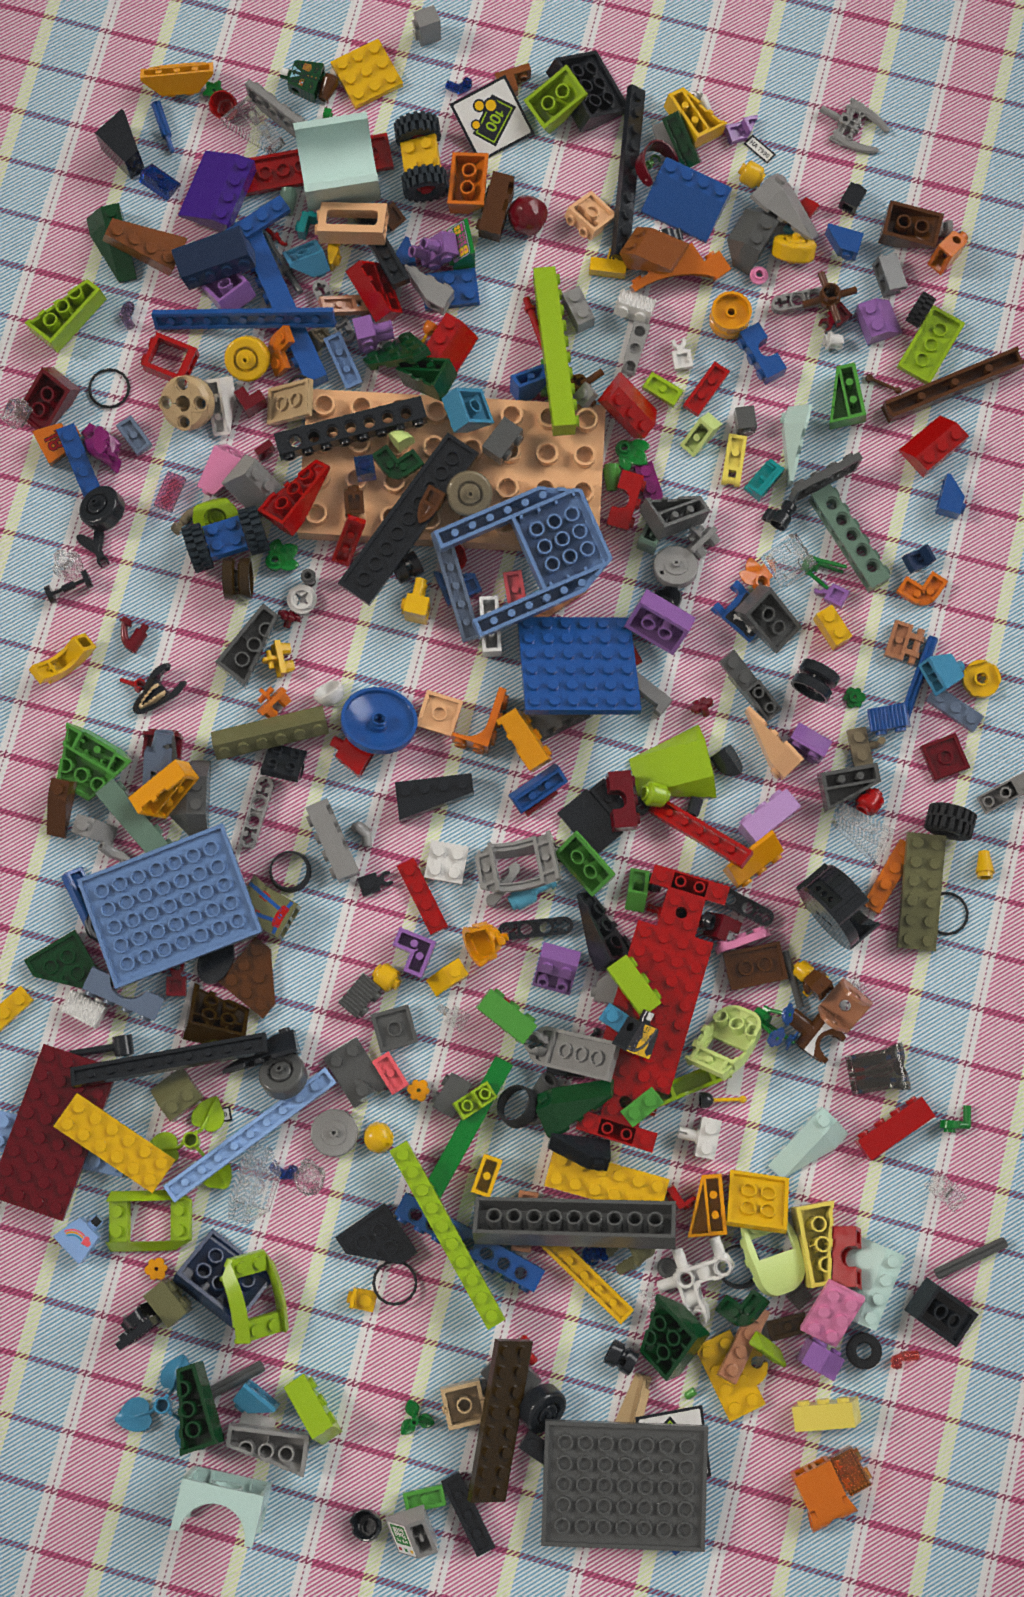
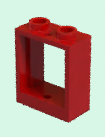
M156 332L155 336L151 337L147 353H144L141 358V365L145 372L170 381L177 376L191 375L200 354L197 348ZM160 343L187 353L177 374L151 364Z

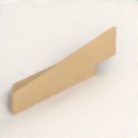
M635 1373L615 1422H636L635 1417L644 1416L649 1398L651 1376Z

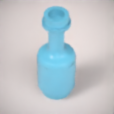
M555 881L538 888L512 892L507 899L513 911L521 910L536 902L539 893L549 888L555 889L557 883Z

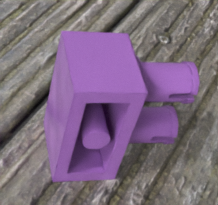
M440 231L430 239L423 237L420 240L419 247L415 245L409 247L408 255L421 259L422 267L438 270L442 265L452 261L454 257L459 255L456 234Z
M371 315L352 319L360 353L368 354L378 349L377 345L379 342L395 339L391 320L375 324L374 322L372 323Z

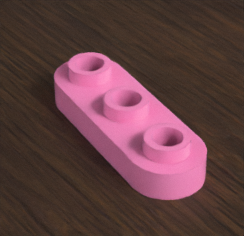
M764 926L753 929L752 934L746 935L743 932L735 935V940L729 942L727 939L726 941H718L714 949L716 955L764 939L771 936L769 928L764 929Z

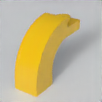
M86 633L74 636L59 653L48 660L32 665L29 671L39 684L45 682L52 684L79 667L93 653L96 646Z

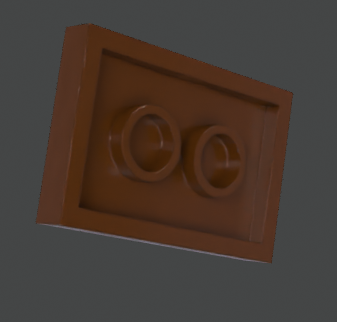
M780 941L722 953L730 991L788 979Z

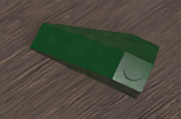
M115 203L101 206L86 218L90 237L119 283L137 280L132 256L102 241L112 218L125 221L120 204Z
M612 1079L611 1083L599 1080L555 1087L537 1095L536 1112L547 1137L550 1139L551 1133L563 1134L570 1129L569 1125L576 1120L580 1122L584 1119L583 1115L591 1109L595 1111L613 1097L614 1080Z

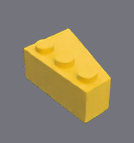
M682 87L668 94L663 106L667 113L670 115L678 110L680 111L696 148L722 136L727 122L718 119L713 115L714 112L711 109L707 110L700 104V100Z

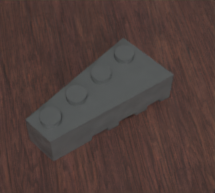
M263 603L215 661L216 666L245 689L278 621V614Z
M534 715L531 717V725L534 729L537 728L542 735L540 740L544 741L593 717V715Z

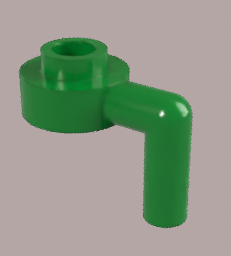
M963 1105V1121L940 1120V1128H944V1132L956 1133V1129H970L971 1106Z

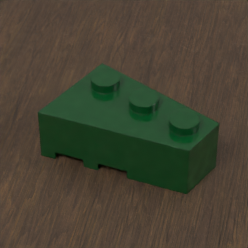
M426 357L415 364L401 362V365L395 369L404 386L441 402V398L448 393L458 375L450 358Z

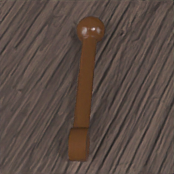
M867 374L865 377L867 382H875L894 390L896 394L902 392L900 387H894L877 380L871 374Z

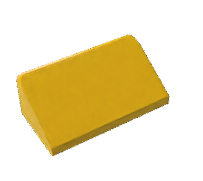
M591 257L589 275L625 279L626 265L622 260Z

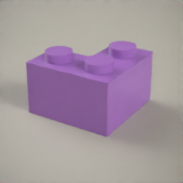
M400 927L393 942V947L410 954L403 971L423 979L437 943Z
M815 1337L812 1340L806 1338L796 1359L834 1381L845 1359L840 1357L842 1353L832 1347L830 1350L826 1349L827 1344Z

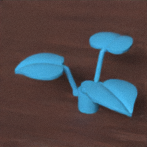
M179 1355L173 1358L162 1370L160 1376L161 1385L165 1388H171L165 1394V1397L157 1398L151 1410H149L150 1405L146 1399L141 1397L131 1398L115 1417L116 1423L126 1430L142 1432L152 1425L150 1414L155 1411L159 1414H169L180 1421V1417L172 1412L173 1403L169 1397L173 1394L174 1390L177 1391L176 1369L190 1365L187 1357ZM179 1425L175 1430V1440L181 1446Z

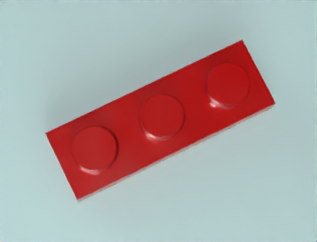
M714 361L685 401L683 407L698 417L727 378L730 371Z
M348 514L331 561L346 566L350 565L366 524L365 519Z

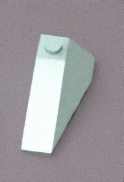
M810 404L789 406L786 413L782 412L780 423L783 424L781 431L788 487H791L794 482L800 458L799 454L804 442L803 436L808 427L812 405Z
M819 1107L767 1166L779 1177H787L835 1150L849 1133L827 1110Z

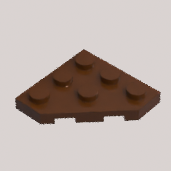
M255 937L232 964L228 974L219 983L262 1019L276 1005L272 951Z

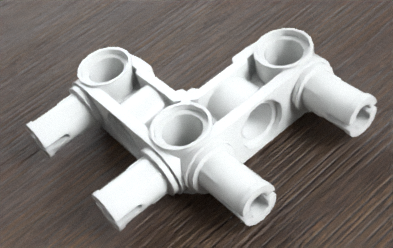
M720 1235L709 1238L714 1253L713 1258L693 1265L688 1264L683 1247L672 1250L671 1252L677 1266L673 1276L657 1281L660 1293L677 1288L683 1305L695 1318L697 1312L704 1315L705 1320L699 1321L703 1326L710 1320L711 1315L708 1302L704 1300L700 1288L701 1284L712 1279L716 1281L728 1276L735 1266L733 1259L728 1252H725ZM720 1262H726L729 1266V1270H722L720 1268ZM683 1273L690 1275V1283L683 1280Z

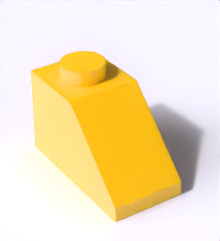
M459 958L441 968L426 981L437 997L467 978L469 974Z

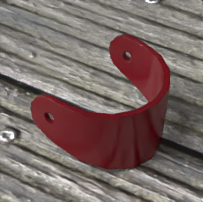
M655 139L649 142L636 159V173L643 184L648 187L653 185V180L646 167V152L655 151L662 154L665 158L668 157L678 162V157L673 148L663 140Z

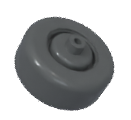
M290 1053L288 1056L279 1057L274 1060L270 1055L268 1057L269 1061L263 1062L259 1069V1082L264 1091L270 1097L279 1100L296 1096L302 1091L308 1078L307 1069L302 1059L295 1053Z

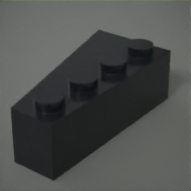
M471 773L395 782L400 824L474 796Z

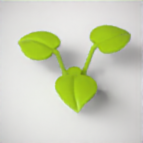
M217 1096L208 1098L194 1109L191 1115V1122L195 1127H200V1129L185 1133L180 1145H178L176 1136L170 1132L157 1134L150 1143L176 1159L175 1162L179 1159L178 1149H181L184 1145L190 1150L196 1149L202 1157L205 1156V1153L199 1148L201 1139L198 1134L204 1129L207 1132H215L222 1127L225 1116L219 1098ZM230 1163L204 1181L203 1184L210 1188L227 1189L232 1179Z

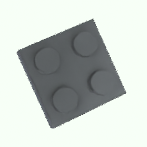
M408 1004L371 1015L381 1053L419 1042Z

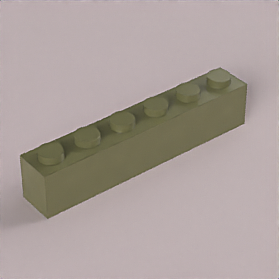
M323 705L213 731L211 732V739L218 761L329 734Z

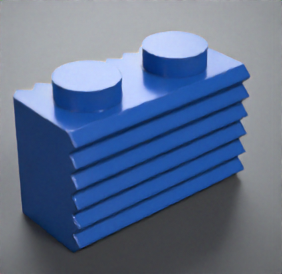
M905 702L867 709L870 732L872 734L876 733V736L887 735V731L895 730V733L907 731L906 728L911 727L908 706Z

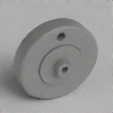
M666 547L660 550L654 558L653 574L657 581L664 586L676 587L677 589L684 588L690 585L697 576L698 561L695 555L684 547Z
M329 1109L319 1114L313 1121L310 1131L311 1140L314 1147L323 1155L329 1157L342 1156L355 1146L358 1139V1126L349 1113L340 1109Z

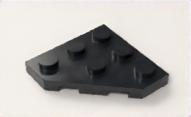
M383 1203L335 1237L344 1252L349 1255L403 1264L418 1253L386 1203Z

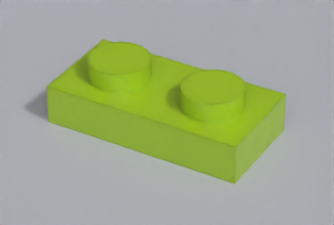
M651 372L642 386L644 391L674 408L684 391L654 372Z

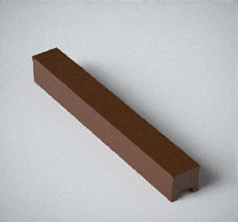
M1018 346L886 400L881 409L888 424L1021 370L1024 366V359L1022 360L1018 352Z

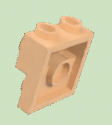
M590 191L570 205L564 217L568 225L575 226L579 230L581 237H587L591 241L602 233L604 227L614 221L615 212L594 192Z

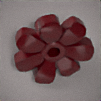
M292 610L278 611V615L284 620L283 627L290 628L291 623H294V621H301V616L295 614Z
M704 696L700 698V701L695 700L692 702L693 706H691L690 710L695 714L701 712L703 717H707L710 715L708 708L714 705L713 699Z

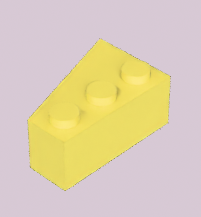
M858 1396L838 1397L831 1400L829 1398H821L815 1402L799 1400L792 1407L795 1432L856 1428L861 1422Z

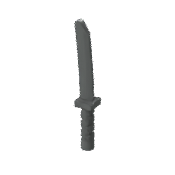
M267 232L264 233L283 266L281 270L284 277L288 278L297 295L302 294L303 289L296 280L292 268L286 265Z

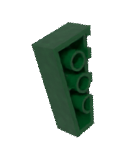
M200 1361L176 1369L177 1397H179L178 1416H180L179 1438L181 1440L179 1452L180 1456L221 1443L225 1441L204 1362Z

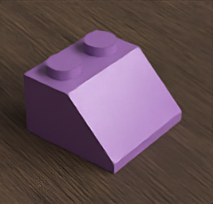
M874 298L857 305L854 314L868 346L903 333L889 300Z

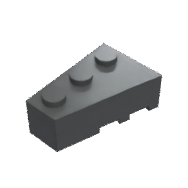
M878 763L818 774L817 778L824 813L881 782Z

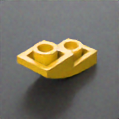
M328 244L327 247L328 263L332 272H334L336 266L340 265L342 259L339 250L341 244Z

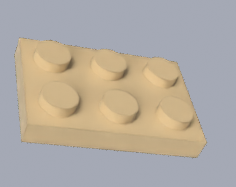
M305 378L269 388L267 425L275 426L312 416L313 379Z

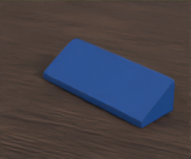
M554 763L508 796L520 814H522L566 784L568 780L560 767Z
M79 867L65 872L61 878L85 927L88 910L77 879L85 877L86 874L83 867Z

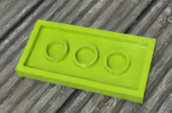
M933 305L896 368L924 384L930 383L964 327L965 322Z

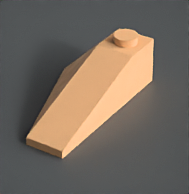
M749 706L745 714L768 766L771 768L770 772L776 779L780 778L783 780L801 764L804 758L787 740L783 743L775 729H768L767 722Z

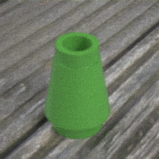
M618 463L604 464L603 474L606 491H618L617 486L621 473Z

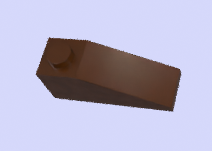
M51 778L47 797V835L66 838L77 782L61 778Z

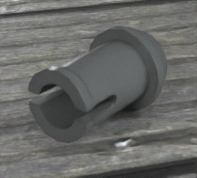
M311 569L303 570L301 580L310 587L315 585V572Z

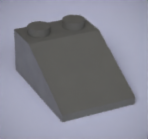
M759 584L734 610L744 624L776 654L802 628L773 589Z

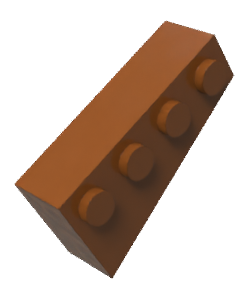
M112 218L102 241L170 276L176 265L172 249L185 245L188 238Z

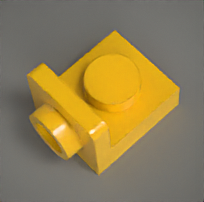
M354 1287L353 1291H349L346 1303H350L349 1308L351 1309L355 1308L373 1313L377 1296L374 1291Z

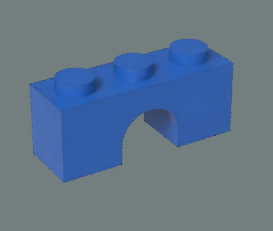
M757 322L739 332L737 343L740 349H744L747 354L746 357L749 364L755 367L758 379L760 381L763 380L766 385L783 376L787 367L778 353L772 356L761 354L759 348L766 344L768 336L760 323Z

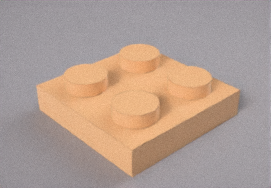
M427 690L417 719V727L451 737L464 702Z

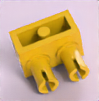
M415 578L413 592L407 593L406 598L402 599L400 609H402L401 614H404L405 621L427 625L431 604L430 598L425 597L428 585L426 584L427 580L424 578Z

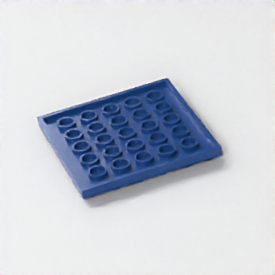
M531 617L517 623L525 715H640L642 709L632 631L624 627L628 618Z

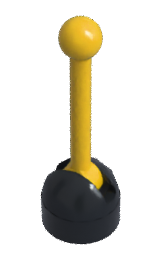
M699 1093L700 1108H709L713 1102L739 1101L740 1103H745L747 1101V1098L743 1095L738 1098H713L710 1093Z

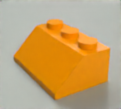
M773 830L749 847L753 851V856L743 869L730 862L722 870L736 888L740 886L746 887L752 882L751 877L757 874L760 876L767 870L765 867L770 862L775 864L782 858L780 854L784 850Z

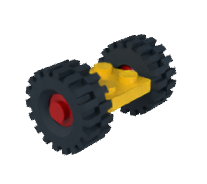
M414 111L413 114L406 113V116H400V119H396L394 123L395 139L397 146L401 147L404 173L401 176L403 194L408 201L414 200L416 203L419 201L421 203L425 201L432 202L433 199L438 200L440 197H444L449 190L446 169L444 170V167H441L437 142L441 140L439 118L435 114L432 115V112L425 113V111L417 113V111Z

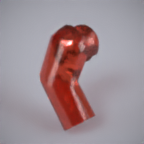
M918 1350L900 1352L891 1357V1367L893 1369H901L903 1361H917L920 1359V1353Z

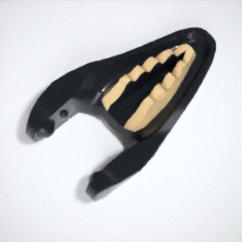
M170 663L159 665L152 671L133 705L134 713L144 714L176 697L186 687L187 682L180 681L172 692H169L161 684L160 678L170 670Z

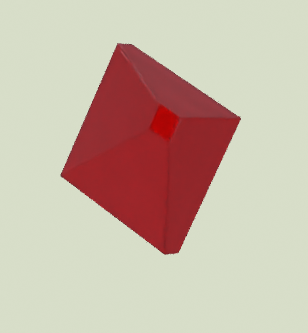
M805 197L801 201L809 218L818 211L820 205L813 200Z

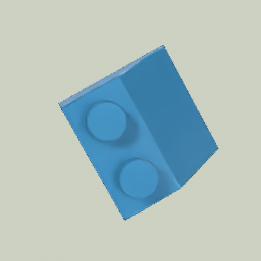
M455 388L441 398L454 433H468L494 423L482 389Z

